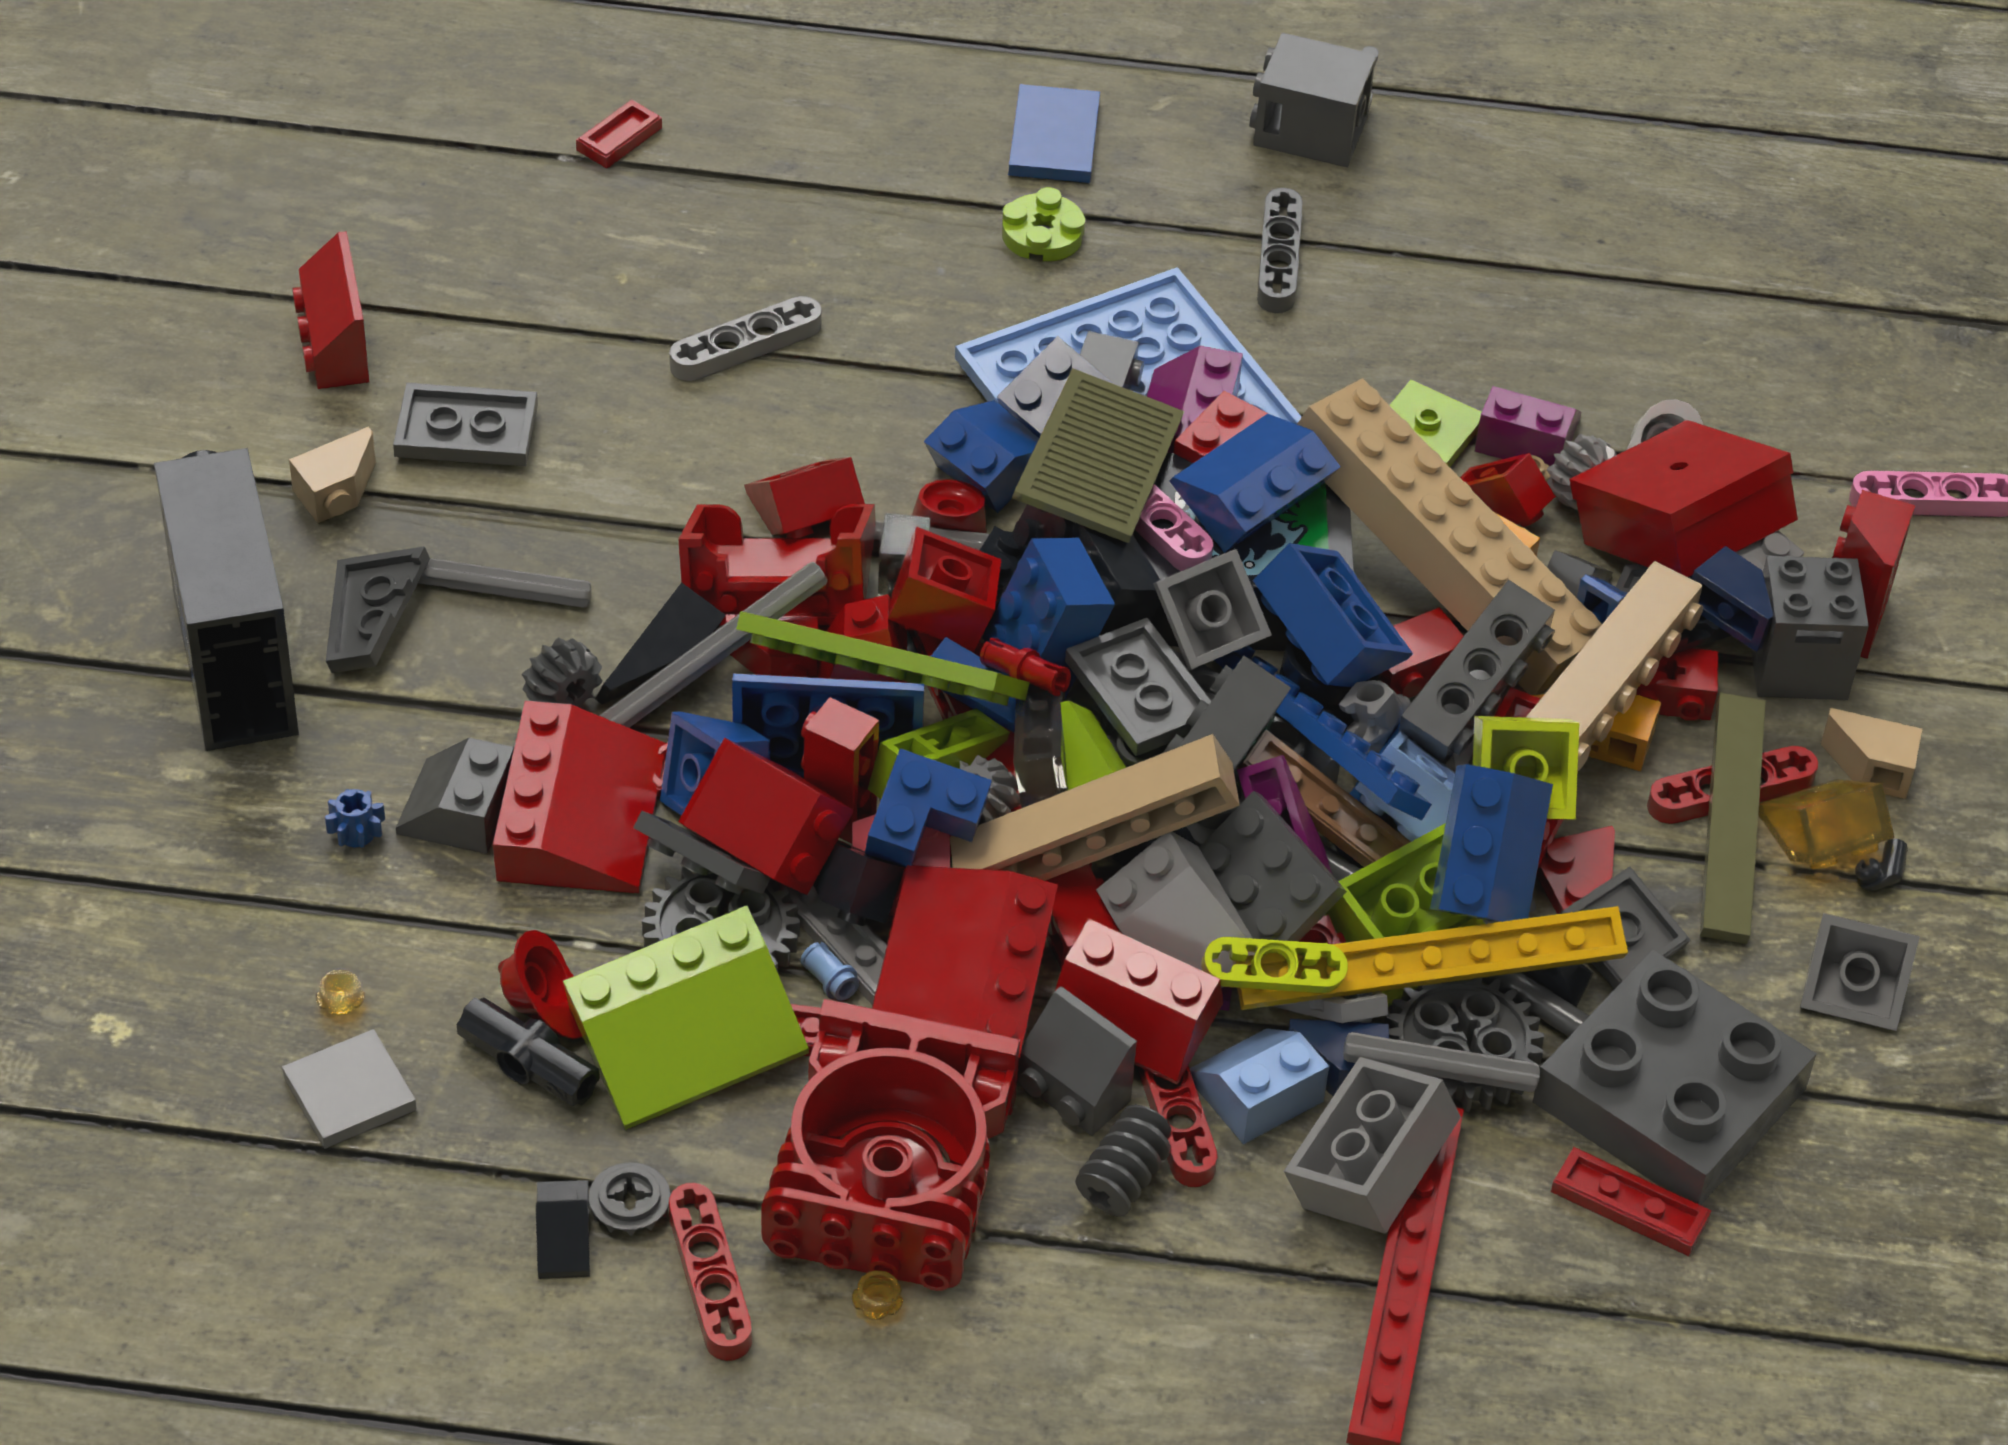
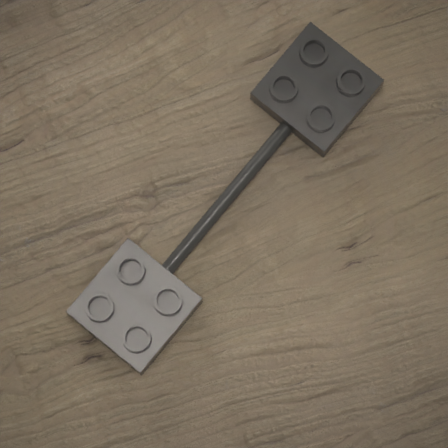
M1204 664L1188 670L1212 701L1217 693L1212 691L1210 687L1219 673ZM1275 712L1261 734L1268 730L1337 784L1340 765ZM1116 729L1107 736L1126 768L1164 753L1170 744L1168 743L1135 756ZM1236 768L1234 775L1240 805L1245 800V795L1237 772L1238 769ZM1237 807L1186 826L1191 832L1196 845L1200 847ZM1323 844L1332 874L1337 881L1362 869ZM1652 950L1590 1015L1584 1013L1523 972L1482 977V981L1488 985L1496 979L1501 980L1499 991L1503 994L1509 990L1516 989L1518 992L1515 1003L1530 1002V1012L1568 1036L1561 1046L1540 1066V1078L1535 1089L1533 1103L1658 1186L1699 1205L1704 1203L1806 1090L1817 1054L1655 950Z

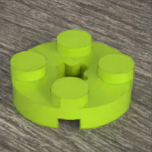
M1052 187L1041 188L1037 193L1024 195L1004 206L1002 239L1005 245L1018 256L1029 259V253L1043 255V261H1057L1071 256L1081 246L1085 231V216L1075 203L1062 197L1059 190ZM1038 225H1047V226H1050L1051 228L1048 229V228H1046V227H1044V226H1038Z

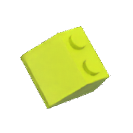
M1475 716L1473 765L1515 773L1553 784L1547 819L1576 820L1579 722L1571 719Z

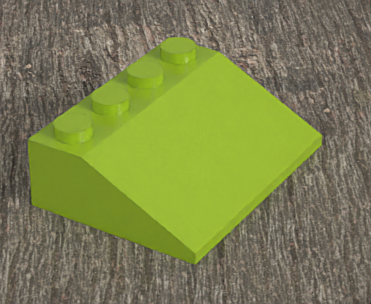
M748 906L734 910L563 981L571 1013L596 1067L599 1068L600 1076L625 1130L809 1053L808 1045L767 945Z

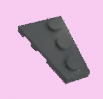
M425 546L337 560L326 663L331 673L375 667L430 560Z

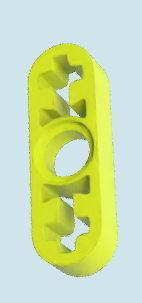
M1220 937L1208 945L1202 957L1201 967L1202 971L1219 978L1222 987L1328 993L1335 990L1343 981L1348 970V962L1346 956L1338 947L1327 943ZM1221 951L1229 952L1230 960L1245 962L1248 956V951L1255 953L1251 961L1252 975L1245 974L1248 967L1246 964H1234L1229 973L1222 972L1221 964L1213 962V960L1218 959ZM1268 953L1282 955L1288 963V972L1281 977L1267 975L1261 967V958ZM1297 955H1303L1302 966H1315L1320 957L1327 958L1328 966L1336 968V970L1330 973L1328 979L1320 978L1319 970L1304 968L1301 973V979L1295 978L1299 964Z

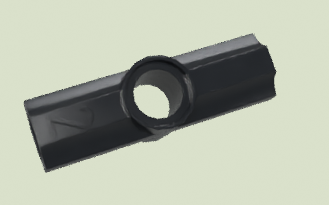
M484 997L472 999L464 1007L461 1018L456 1024L457 1034L495 1057L499 1068L511 1080L524 1085L533 1081L571 1106L576 1104L582 1106L593 1095L594 1088L600 1080L599 1068L563 1047L555 1032L544 1022L533 1018L523 1022Z

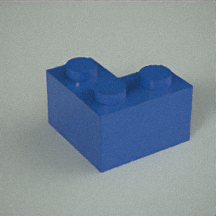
M900 748L868 834L865 854L906 868L907 865H912L926 827L972 842L988 799L992 780Z

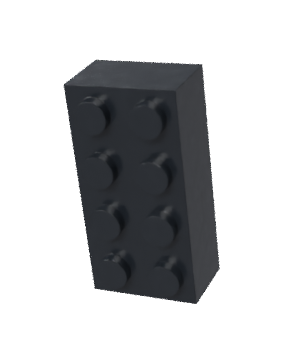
M1026 505L1011 534L1022 554H1024L1031 538H1080L1115 603L1099 636L1144 618H1148L1151 621L1161 603L1153 583L1160 581V578L1133 535L1130 542L1127 543L1034 506Z

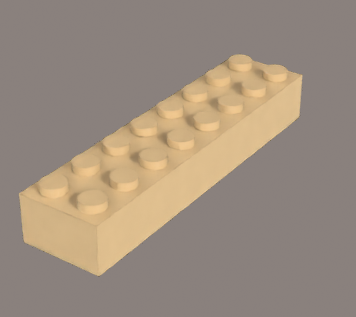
M1363 378L1310 405L1297 425L1313 430L1341 466L1325 483L1467 631H1469L1508 580L1555 609L1551 628L1555 630L1551 641L1541 653L1535 650L1525 661L1529 666L1518 682L1530 695H1538L1552 686L1602 625L1596 616L1566 588L1565 584L1534 555L1533 551L1503 523L1502 519L1472 491L1466 482L1461 480L1441 459L1440 455L1431 449L1410 427L1409 423L1401 418L1380 396L1378 391L1371 387ZM1508 636L1496 638L1503 645L1512 646L1517 644L1513 638Z

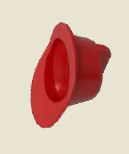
M538 930L524 932L517 939L514 953L498 965L500 985L504 997L516 1012L534 1019H542L546 1025L560 1036L572 1040L582 1038V1034L569 1008L563 981L574 976L566 965L563 955L556 943L547 934Z

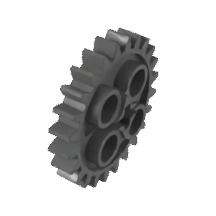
M684 866L681 868L680 881L670 876L665 877V890L654 888L652 890L653 902L645 903V918H642L644 947L724 915L726 901L728 898L733 897L728 906V913L748 906L767 945L777 972L778 965L789 967L790 953L797 952L798 937H800L797 903H790V890H778V881L772 878L763 894L744 888L742 894L738 895L717 885L715 881L718 875L710 870L707 876L699 873L693 874Z
M1482 977L1474 978L1472 982L1459 980L1418 986L1417 990L1410 987L1403 988L1402 1000L1394 999L1392 1001L1391 1012L1386 1015L1385 1024H1389L1390 1039L1533 1062L1539 1065V1067L1543 1055L1544 1033L1538 1032L1540 1018L1529 1016L1531 1003L1522 1002L1515 1004L1518 992L1516 989L1509 990L1503 994L1499 991L1501 980L1496 979L1487 986L1482 984ZM1432 1076L1443 1080L1453 1102L1455 1100L1461 1101L1466 1112H1470L1473 1101L1479 1100L1486 1110H1490L1494 1096L1506 1105L1509 1103L1511 1091L1520 1095L1524 1093V1091Z

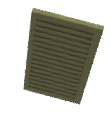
M1072 368L1012 498L1129 543L1184 411Z

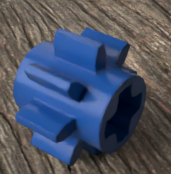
M346 789L336 800L329 799V814L325 816L327 834L337 833L340 846L347 845L362 848L370 843L374 837L382 836L381 822L385 820L383 803H372L371 791L364 792L359 789Z

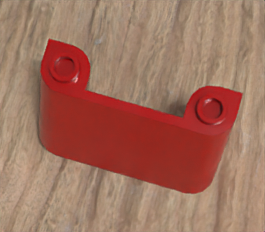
M697 504L678 539L681 582L725 615H738L740 611L747 609L808 563L814 562L824 572L827 579L826 585L783 616H818V625H831L845 604L866 599L876 528L875 504H850L838 509L831 520V538L797 539L743 538V525L740 516L735 510L720 504ZM726 616L720 625L726 624Z

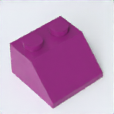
M1492 386L1481 412L1474 451L1500 459L1530 453L1541 458L1545 464L1551 466L1556 461L1554 454L1561 453L1566 440L1572 441L1581 417V411Z

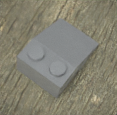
M1174 832L1160 836L1096 889L1117 927L1124 935L1202 970V957L1208 945L1215 939L1220 937L1252 938L1199 847ZM1221 951L1218 959L1213 960V962L1221 964L1222 972L1229 973L1233 966V961L1230 960L1229 952ZM1248 951V956L1255 954L1254 952Z

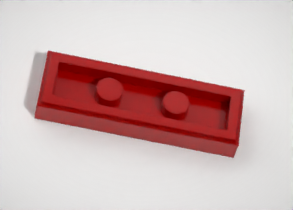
M1573 1147L1555 1177L1551 1188L1552 1193L1686 1256L1691 1254L1709 1221L1712 1211L1576 1147Z

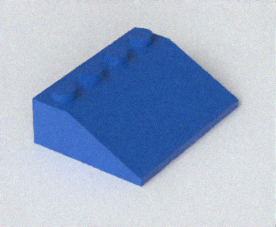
M733 673V722L745 724L769 739L770 760L793 771L802 778H804V769L801 768V761L804 755V738L801 736V730L808 715L813 711L818 712L829 697L879 720L878 750L881 742L924 727V684Z

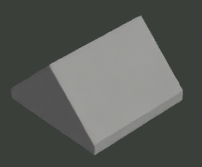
M1823 913L1810 957L1800 1007L1897 1031L1920 936Z

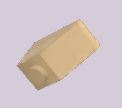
M369 426L289 459L292 490L317 523L358 507L376 464L373 431Z

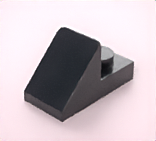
M588 1180L537 1182L536 1235L538 1279L590 1277Z

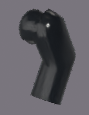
M1889 839L1884 844L1881 862L1870 858V865H1866L1864 859L1861 860L1855 867L1857 883L1863 889L1869 891H1878L1899 883L1904 874L1908 851L1907 844L1900 839Z

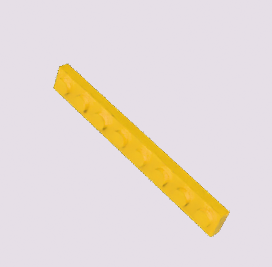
M1615 906L1332 944L1338 947L1346 956L1348 970L1341 984L1331 992L1312 993L1252 988L1237 989L1241 1010L1621 959L1628 954L1619 907ZM1268 953L1261 958V967L1267 975L1281 977L1288 972V963L1282 955ZM1254 955L1247 956L1245 962L1233 961V965H1248L1245 974L1252 975L1251 961ZM1297 955L1299 964L1295 978L1301 979V973L1304 968L1319 970L1320 978L1328 979L1330 973L1336 970V968L1329 967L1327 958L1320 957L1315 966H1302L1303 955Z

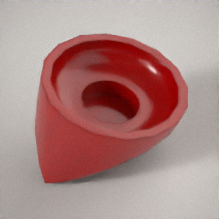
M945 479L928 483L919 491L910 518L914 522L926 527L987 533L985 497L973 485L963 481Z

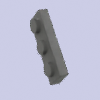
M641 811L633 827L650 837L647 843L649 847L670 857H673L675 852L683 855L684 857L680 864L704 876H707L710 870L718 875L715 881L717 885L735 894L741 895L744 888L763 894L771 879L742 860L664 818Z

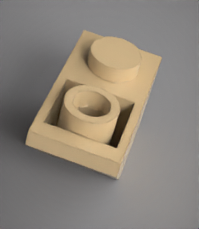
M1830 708L1821 746L1860 789L1906 799L1916 767L1922 728Z

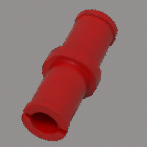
M990 638V642L986 641L980 652L982 665L1010 675V677L1029 682L1031 685L1043 689L1051 695L1060 696L1061 692H1065L1071 680L1070 670L1067 667L1059 666L1040 658L1039 653L1033 649H1018L1002 642L998 638Z

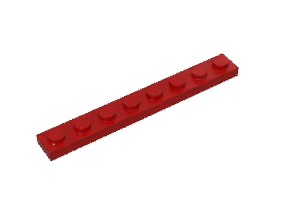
M1457 1108L1461 1117L1388 1230L1346 1443L1400 1445L1464 1109Z

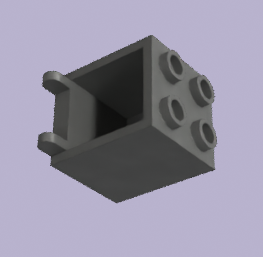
M1281 33L1276 47H1269L1263 67L1265 73L1258 72L1255 79L1253 96L1259 97L1258 104L1255 103L1249 122V127L1255 128L1253 145L1348 168L1372 104L1373 94L1371 90L1374 68L1378 60V49L1373 46H1367L1362 51Z
M1767 556L1763 575L1774 616L1762 648L1758 652L1751 649L1757 697L1848 700L1869 627L1858 559Z

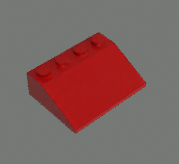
M525 701L493 841L496 881L639 893L648 851L647 843L650 837L633 827L641 811L655 814L658 791L656 789L657 786L653 782V776L655 773L661 779L665 753L658 754L659 747L666 743L572 704Z
M907 865L872 1009L1020 1039V1058L1058 884L1013 871Z

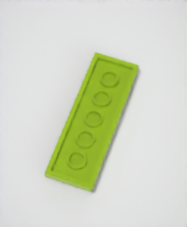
M740 611L736 627L737 630L752 634L750 643L794 655L810 657L811 659L835 665L851 667L872 674H881L909 683L924 684L939 690L963 696L967 695L1004 706L1008 705L1009 697L1025 701L1030 684L1029 682L1001 673Z

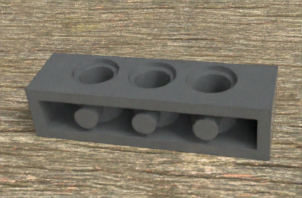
M1508 580L1402 714L1398 733L1402 731L1444 765L1454 753L1461 756L1474 738V731L1472 729L1474 728L1475 716L1492 717L1502 701L1499 694L1507 684L1511 687H1515L1529 666L1525 661L1534 650L1541 653L1551 641L1555 630L1551 628L1555 609ZM1508 636L1513 638L1517 644L1512 646L1503 645L1496 638ZM1473 670H1483L1491 678L1479 680L1474 678L1470 672ZM1456 704L1462 707L1464 712L1461 714H1451L1443 706Z

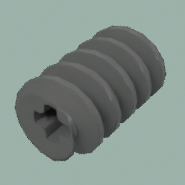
M1137 1104L1127 1106L1120 1114V1118L1111 1126L1109 1133L1100 1141L1099 1147L1092 1152L1089 1161L1079 1170L1075 1183L1082 1196L1107 1214L1116 1217L1125 1216L1131 1210V1202H1135L1141 1196V1188H1145L1151 1182V1174H1155L1161 1168V1160H1165L1171 1154V1145L1168 1141L1171 1137V1127L1167 1119L1146 1106Z

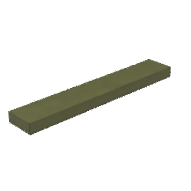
M1721 692L1716 701L1700 936L1747 944L1751 936L1766 700Z

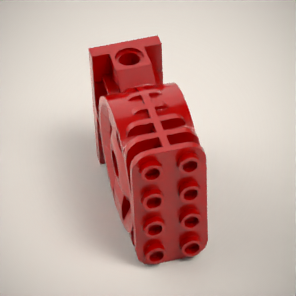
M824 999L819 1013V1030L809 1058L808 1083L802 1089L794 1105L791 1127L788 1130L785 1143L780 1147L777 1156V1166L772 1171L769 1180V1190L765 1193L761 1205V1236L770 1251L782 1258L796 1257L819 1262L833 1269L846 1268L870 1273L883 1280L897 1279L923 1285L934 1291H943L957 1286L962 1279L964 1260L967 1259L970 1251L972 1233L975 1232L979 1208L986 1188L990 1163L988 1139L1004 1131L1007 1117L1012 1114L1015 1104L1020 1039ZM941 1152L944 1154L948 1162H944Z

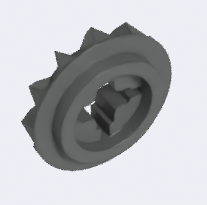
M620 1163L605 1169L595 1178L589 1190V1205L595 1222L601 1221L604 1223L610 1233L619 1229L626 1230L632 1236L638 1229L646 1228L652 1231L655 1223L660 1218H666L671 1193L668 1182L656 1169L641 1163ZM627 1187H632V1194H635L636 1203L633 1210L625 1208L623 1202L625 1194H627Z

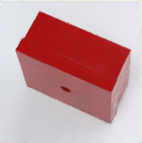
M1685 420L1569 479L1572 497L1577 502L1585 545L1648 568L1656 561L1686 577L1693 575L1695 569L1724 546L1737 552L1798 520L1791 474L1794 472L1790 452L1689 420Z

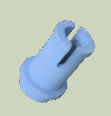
M815 942L803 952L801 964L823 984V992L828 998L844 1001L857 991L859 986V980L856 978L857 971L851 965H843L824 942L820 944Z

